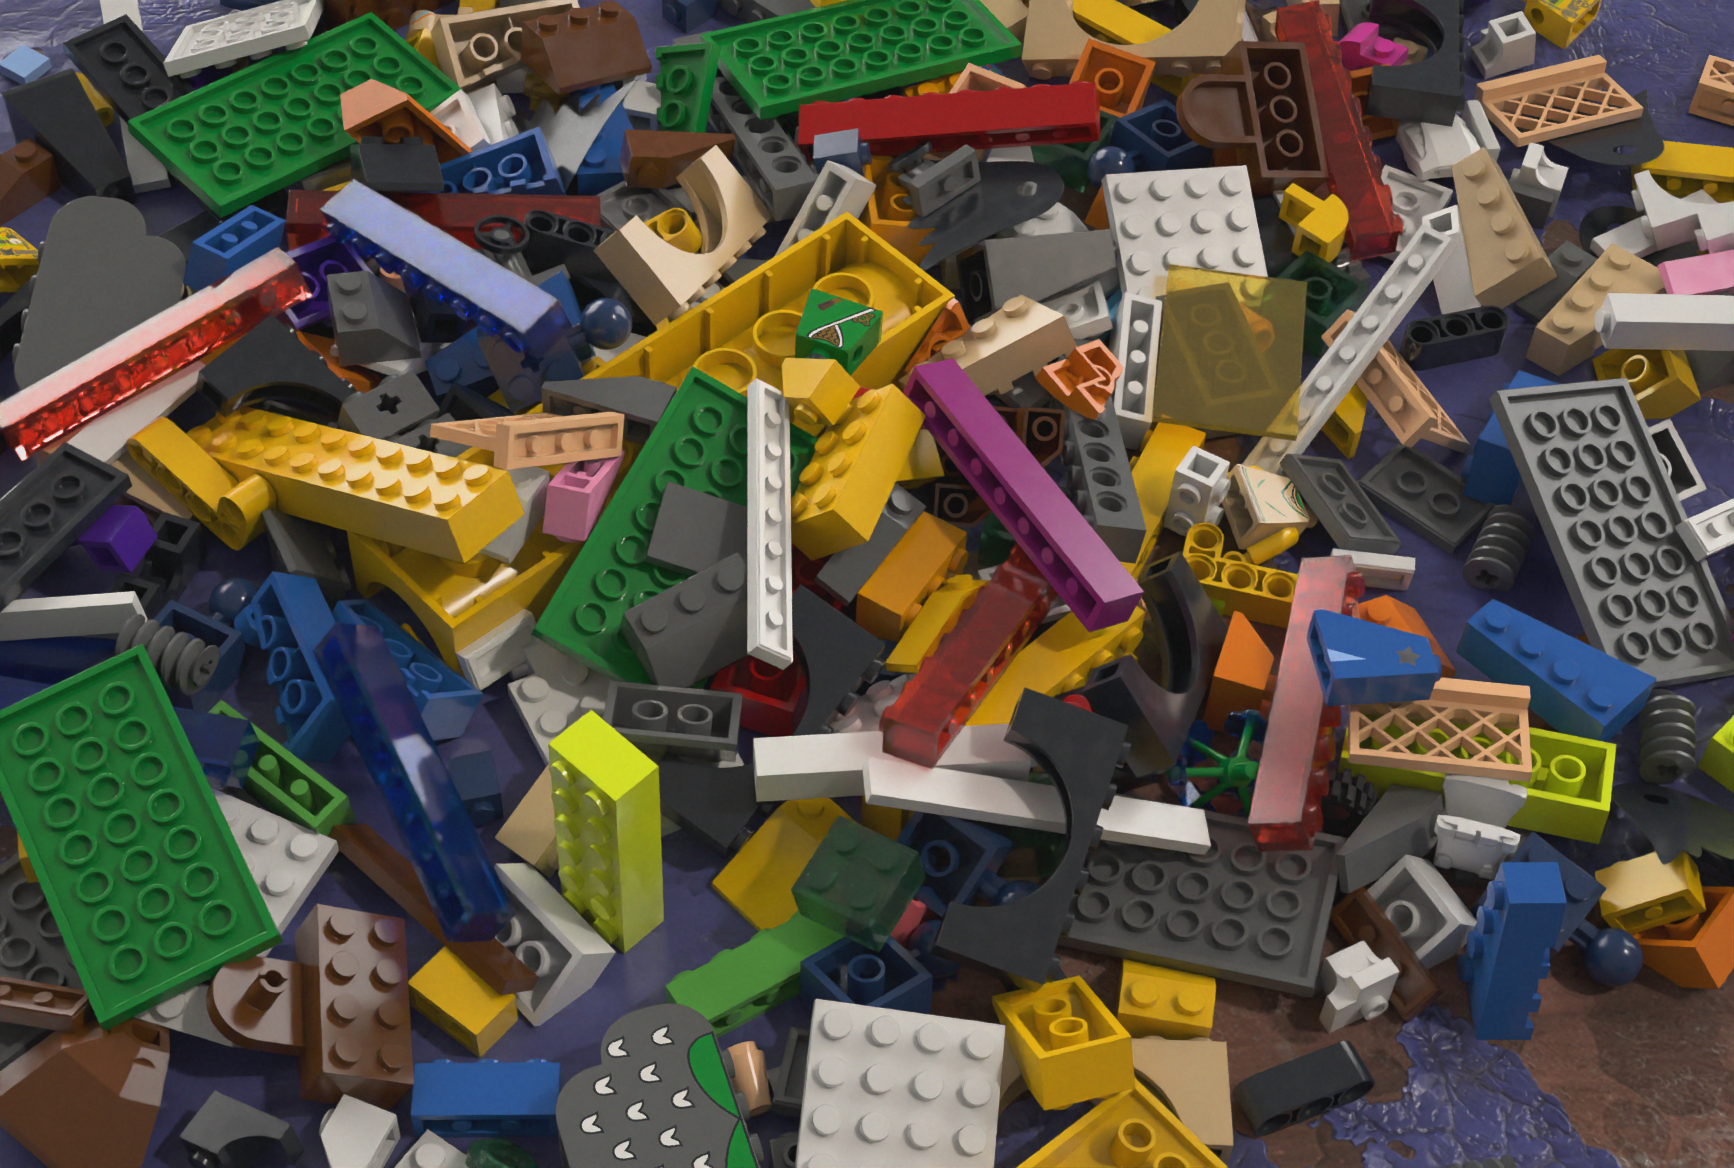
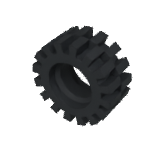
M1322 766L1315 767L1314 773L1307 770L1304 772L1303 777L1300 776L1292 808L1293 818L1295 822H1300L1299 827L1304 830L1320 825L1326 834L1346 837L1347 841L1348 837L1353 834L1376 805L1377 790H1374V785L1371 781L1365 782V776L1359 773L1355 777L1351 776V769L1344 768L1343 772H1338L1337 766H1329L1328 771H1325Z

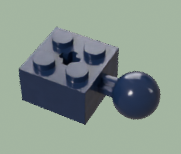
M1164 99L1116 119L1109 147L1098 150L1089 161L1088 177L1091 184L1099 190L1102 185L1101 180L1106 174L1207 168L1213 149L1197 144L1186 135L1178 122L1176 107Z
M552 297L477 328V341L511 413L541 401V387L544 382L579 380L583 378L585 372L576 350L589 344L602 350H611L621 346L630 336L632 318L628 309L618 300L600 298L591 302L584 309L579 323L565 328ZM531 349L534 354H539L538 359L532 361L525 359V351Z
M230 578L219 583L213 589L209 598L210 617L174 600H170L154 618V620L160 623V629L168 625L175 630V635L180 632L187 633L190 636V642L193 639L199 638L205 642V648L215 645L220 649V659L216 671L201 691L194 695H185L178 688L171 689L163 684L176 714L195 724L213 708L249 665L243 635L235 630L234 619L251 603V600L259 590L251 581L243 578Z
M918 811L913 813L878 868L879 871L941 917L951 901L963 905L976 906L982 897L992 906H1000L1023 899L1040 888L1037 884L1027 880H1015L1008 883L996 874L1014 847L1015 842L988 822ZM944 848H946V849L948 850L949 854H950V858H951L950 864H948V863L946 862V860L948 859V856H949V855H948V853L944 850Z
M1532 832L1509 862H1558L1567 905L1555 948H1550V960L1569 940L1583 951L1585 969L1595 981L1610 987L1628 984L1636 978L1643 964V953L1638 941L1630 933L1622 929L1605 928L1599 930L1584 919L1607 888ZM1487 889L1470 909L1476 920L1479 906H1484L1487 899Z
M941 919L928 920L919 925L910 937L908 951L873 920L800 961V1000L811 1011L813 1010L815 999L930 1014L933 978L948 977L957 972L961 965L930 954Z

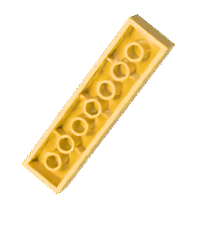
M1136 606L1127 622L1088 632L1071 611L924 728L1009 724L1017 699L1024 687L1054 698L1055 695L1085 686L1094 668L1132 654L1138 663L1137 652L1139 643L1143 638L1142 627L1145 612ZM863 795L860 825L887 849H890L915 811L866 804V798Z

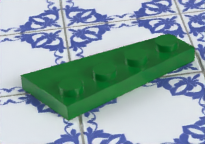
M704 42L656 47V59L660 61L661 71L660 74L656 75V89L661 91V107L657 108V122L661 124V131L705 133L721 47L715 43ZM677 184V185H673V186H670V187H682V186H681V184Z

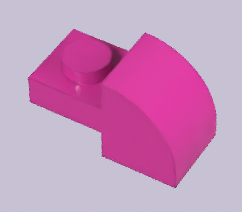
M1360 23L1354 26L1331 49L1328 65L1344 72L1373 67V65L1389 64V66H1401L1408 58V48L1379 37L1378 24Z

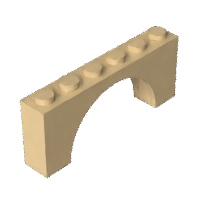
M1030 0L1022 62L1029 77L1043 80L1055 76H1068L1072 78L1089 38L1156 62L1152 77L1155 75L1188 77L1191 74H1222L1220 61L1238 41L1242 40L1246 0H1199L1189 16L1175 29L1155 40L1133 45L1111 44L1087 34L1074 21L1073 0Z
M717 145L713 146L676 177L692 202L699 220L702 234L700 254L682 251L665 242L652 232L637 215L593 250L654 325H657L667 316L671 321L676 320L691 307L690 304L706 292L705 289L715 283L722 276L721 274L737 261V258L752 247L751 244L767 232L763 225L773 216Z
M1006 1035L1004 1037L998 1119L1005 1108L1017 1096L1028 1090ZM1155 1035L1145 1036L1141 1039L1131 1038L1135 1078L1227 1166L1234 1143L1226 1042L1212 1041L1204 1037H1195L1189 1040H1165L1163 1037Z

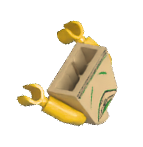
M1236 464L1227 473L1226 479L1231 481V485L1226 497L1222 501V506L1238 548L1246 549L1247 552L1242 555L1237 551H1230L1223 558L1259 565L1294 546L1304 529L1312 528L1317 523L1318 517L1307 503H1302L1298 490L1290 478L1266 472L1254 465Z

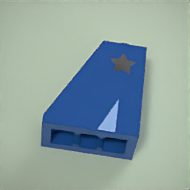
M1324 609L1314 610L1306 639L1326 706L1430 699L1435 682L1441 678L1442 670L1440 659L1437 655H1433L1427 637Z

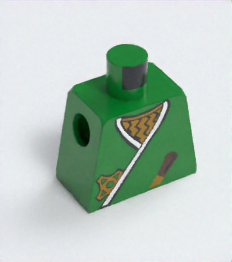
M812 288L796 332L795 358L835 359L851 376L881 341L883 311Z

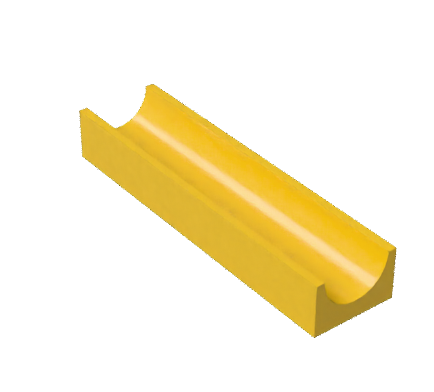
M845 212L581 379L640 376L654 381H661L677 387L678 390L693 366L747 398L748 385L756 378L783 392L781 364L785 358H795L796 332L809 293L813 288L883 311L881 341L851 374V377L861 387L878 390L894 384L902 392L903 389L898 381L902 378V372L947 303L955 298V295L849 212ZM541 403L525 414L543 413V404ZM790 404V423L819 439L824 434L828 425L815 424L811 426L802 422L794 414L795 408ZM622 440L623 461L600 518L644 445ZM471 447L456 457L491 467L494 466V451ZM566 463L535 467L548 471L551 481ZM543 516L510 564L480 552L464 564L347 531L357 590L366 599H369L386 587L396 592L425 625L434 639L444 662L464 679L466 678L456 653L523 609L532 612L537 623L589 536L585 541L574 543L560 541L556 538V535L542 533Z

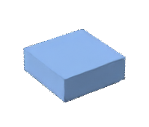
M21 45L0 61V74L21 85L37 80L52 68L50 58L25 45Z

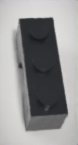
M162 511L152 526L158 537L145 553L144 565L139 577L136 578L121 573L108 593L135 591L148 620L154 619L170 600L178 602L208 555L199 522ZM109 633V636L118 638L119 633Z

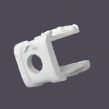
M1446 773L1442 788H1444L1445 796L1444 811L1448 815H1438L1434 830L1438 840L1433 865L1445 869L1452 867L1476 873L1481 878L1494 880L1501 862L1510 853H1514L1519 844L1520 834L1505 828L1513 815L1521 807H1524L1527 799V789L1521 785L1508 784L1509 780Z

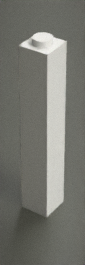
M1607 293L1601 309H1598L1595 313L1594 326L1595 330L1600 332L1605 349L1734 351V296Z
M1009 724L754 738L753 740L756 802L865 795L862 766L867 757L1028 782L1030 768L1037 767V762L1024 751L1003 741Z

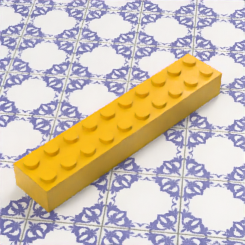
M245 406L226 418L217 411L216 416L208 422L194 427L186 433L239 483L252 474H258L265 478L277 496L275 511L464 564L525 515L507 470Z

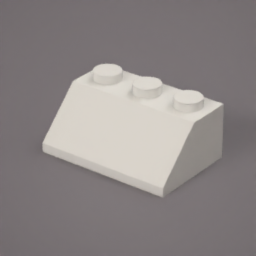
M530 863L496 864L465 910L466 913L539 976L533 990L515 993L517 1008L534 1026L542 1025L592 988L616 953Z

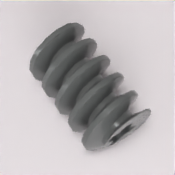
M1506 504L1497 505L1489 511L1488 517L1462 570L1463 579L1469 585L1481 590L1498 592L1507 591L1513 587L1515 577L1518 575L1536 535L1534 526L1529 520L1525 519L1521 511Z
M136 614L127 620L121 628L116 643V656L143 644L161 682L171 689L178 688L185 695H194L208 684L216 671L220 659V649L217 646L210 645L205 648V642L199 638L193 639L190 642V636L187 633L180 632L175 635V630L168 625L160 629V623L154 619L148 620L145 623V617L142 614Z
M1666 689L1651 690L1644 708L1639 712V772L1646 782L1654 784L1674 782L1676 779L1689 776L1696 769L1694 759L1696 755L1694 745L1696 740L1694 732L1696 723L1693 717L1695 705L1688 698L1679 696L1675 692Z

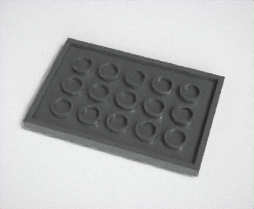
M1115 793V796L1158 802ZM1204 810L1211 847L1205 855L1100 839L1094 853L1087 851L1083 868L1089 869V875L1081 895L1073 894L1068 911L1075 913L1074 921L1066 940L1059 937L1057 945L1313 997L1339 879L1336 854L1345 844L1346 837Z

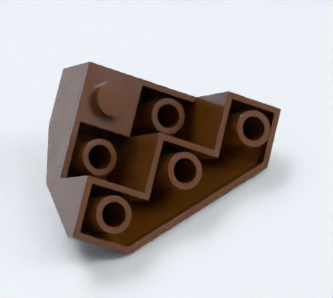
M993 406L1043 468L1062 452L1066 410ZM934 439L945 476L926 484L930 514L954 526L974 528L993 511Z
M130 1018L106 1031L101 1027L98 1020L86 1022L76 1034L55 1031L0 1071V1126L48 1168H141L160 1108L170 1056L169 1028Z

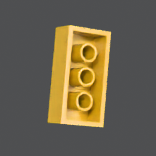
M894 384L878 390L871 389L862 396L851 400L834 425H828L824 434L817 440L814 446L816 451L809 465L804 468L799 476L801 482L791 498V542L811 561L866 543L872 535L926 417Z

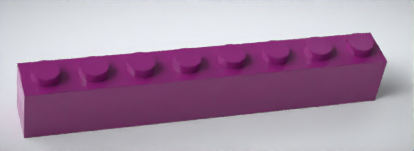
M954 359L914 366L903 394L926 415L923 425L1087 631L1093 632L1127 622L1144 591Z

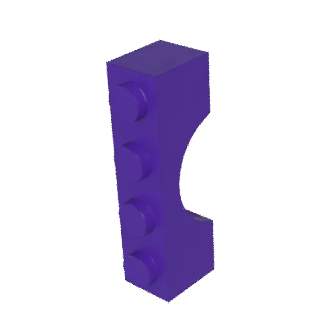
M112 505L69 547L82 545L100 571L131 573L157 539L158 535L149 524L146 514L138 506Z

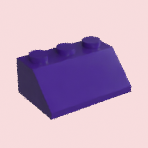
M339 232L251 265L237 287L235 294L258 324L272 314L279 322L287 323L295 332L330 319L327 275L369 271L372 273V271L344 233Z

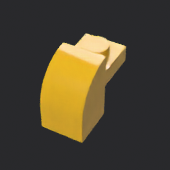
M1292 183L1284 191L1278 218L1297 228L1291 252L1323 270L1338 256L1341 250L1348 223L1347 208L1334 194H1331L1323 201Z

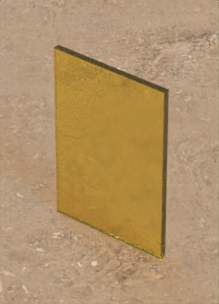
M1169 264L1152 422L1296 441L1307 282Z

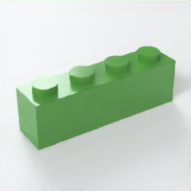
M222 699L189 730L197 747L243 789L278 816L313 830L316 834H322L327 837L333 825L355 824L357 822L347 795Z
M825 902L811 909L803 908L793 914L789 921L773 929L766 928L757 932L749 942L733 950L726 949L719 952L709 963L693 971L686 970L677 974L669 984L665 985L666 1003L685 1005L701 1013L713 1027L718 1039L800 994V961L843 938L848 933Z

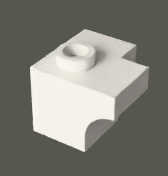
M1519 11L1489 21V27L1481 30V42L1471 48L1473 61L1483 77L1488 79L1534 64L1536 32L1523 12Z
M1530 142L1521 169H1513L1510 181L1555 193L1548 217H1552L1568 168L1551 162L1544 153V146Z
M1364 940L1325 958L1320 976L1322 988L1326 992L1327 997L1319 1020L1328 1033L1363 1017L1366 1020H1371L1382 1014L1389 1005L1388 1001L1400 971L1389 957L1384 960L1379 959Z

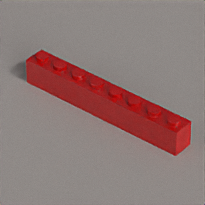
M1073 81L1065 85L1050 86L1048 84H1036L1026 88L998 87L987 91L965 89L957 93L948 94L927 92L921 96L901 97L890 95L884 99L865 100L862 98H852L845 102L832 103L815 101L812 104L799 105L798 146L805 155L807 162H814V135L856 128L859 129L862 143L868 142L871 155L899 156L927 141H930L933 149L928 153L954 152L966 144L975 150L1100 141V100L1095 82Z

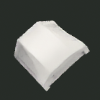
M1455 114L1452 127L1413 121H1404L1397 127L1396 141L1404 153V160L1407 162L1408 168L1421 181H1427L1432 178L1453 177L1452 166L1480 149L1475 137L1466 127V122L1457 114Z

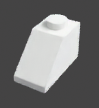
M535 466L507 470L525 515L479 551L480 553L510 564L543 518L547 485L550 482L549 472Z
M345 1094L336 1109L331 1108L327 1111L319 1129L329 1168H384L401 1137L396 1114Z

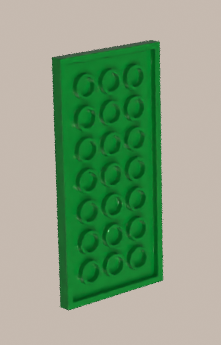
M847 0L700 34L701 43L713 42L721 47L718 69L760 120L774 119L779 115L799 111V105L812 104L815 101L843 102L846 99L865 94L872 95L878 91L894 87H905L911 83L927 79H938L943 75L964 71L968 63L978 67L993 63H1003L1006 60L1021 57L1022 43L980 0Z
M370 12L307 40V44L303 47L280 52L128 120V132L222 218L350 156V145L359 143L344 131L340 94L373 79L407 93L430 113L461 88L382 20Z
M693 366L531 633L532 636L612 681L653 685L620 630L623 613L691 577L644 561L667 482L669 481L748 507V398ZM790 423L791 498L801 482L799 480L801 472L809 465L816 451L814 446L818 440L815 436ZM708 678L690 688L702 690Z
M143 644L0 710V791L97 1020L104 1031L214 977L225 964L246 961L284 942Z

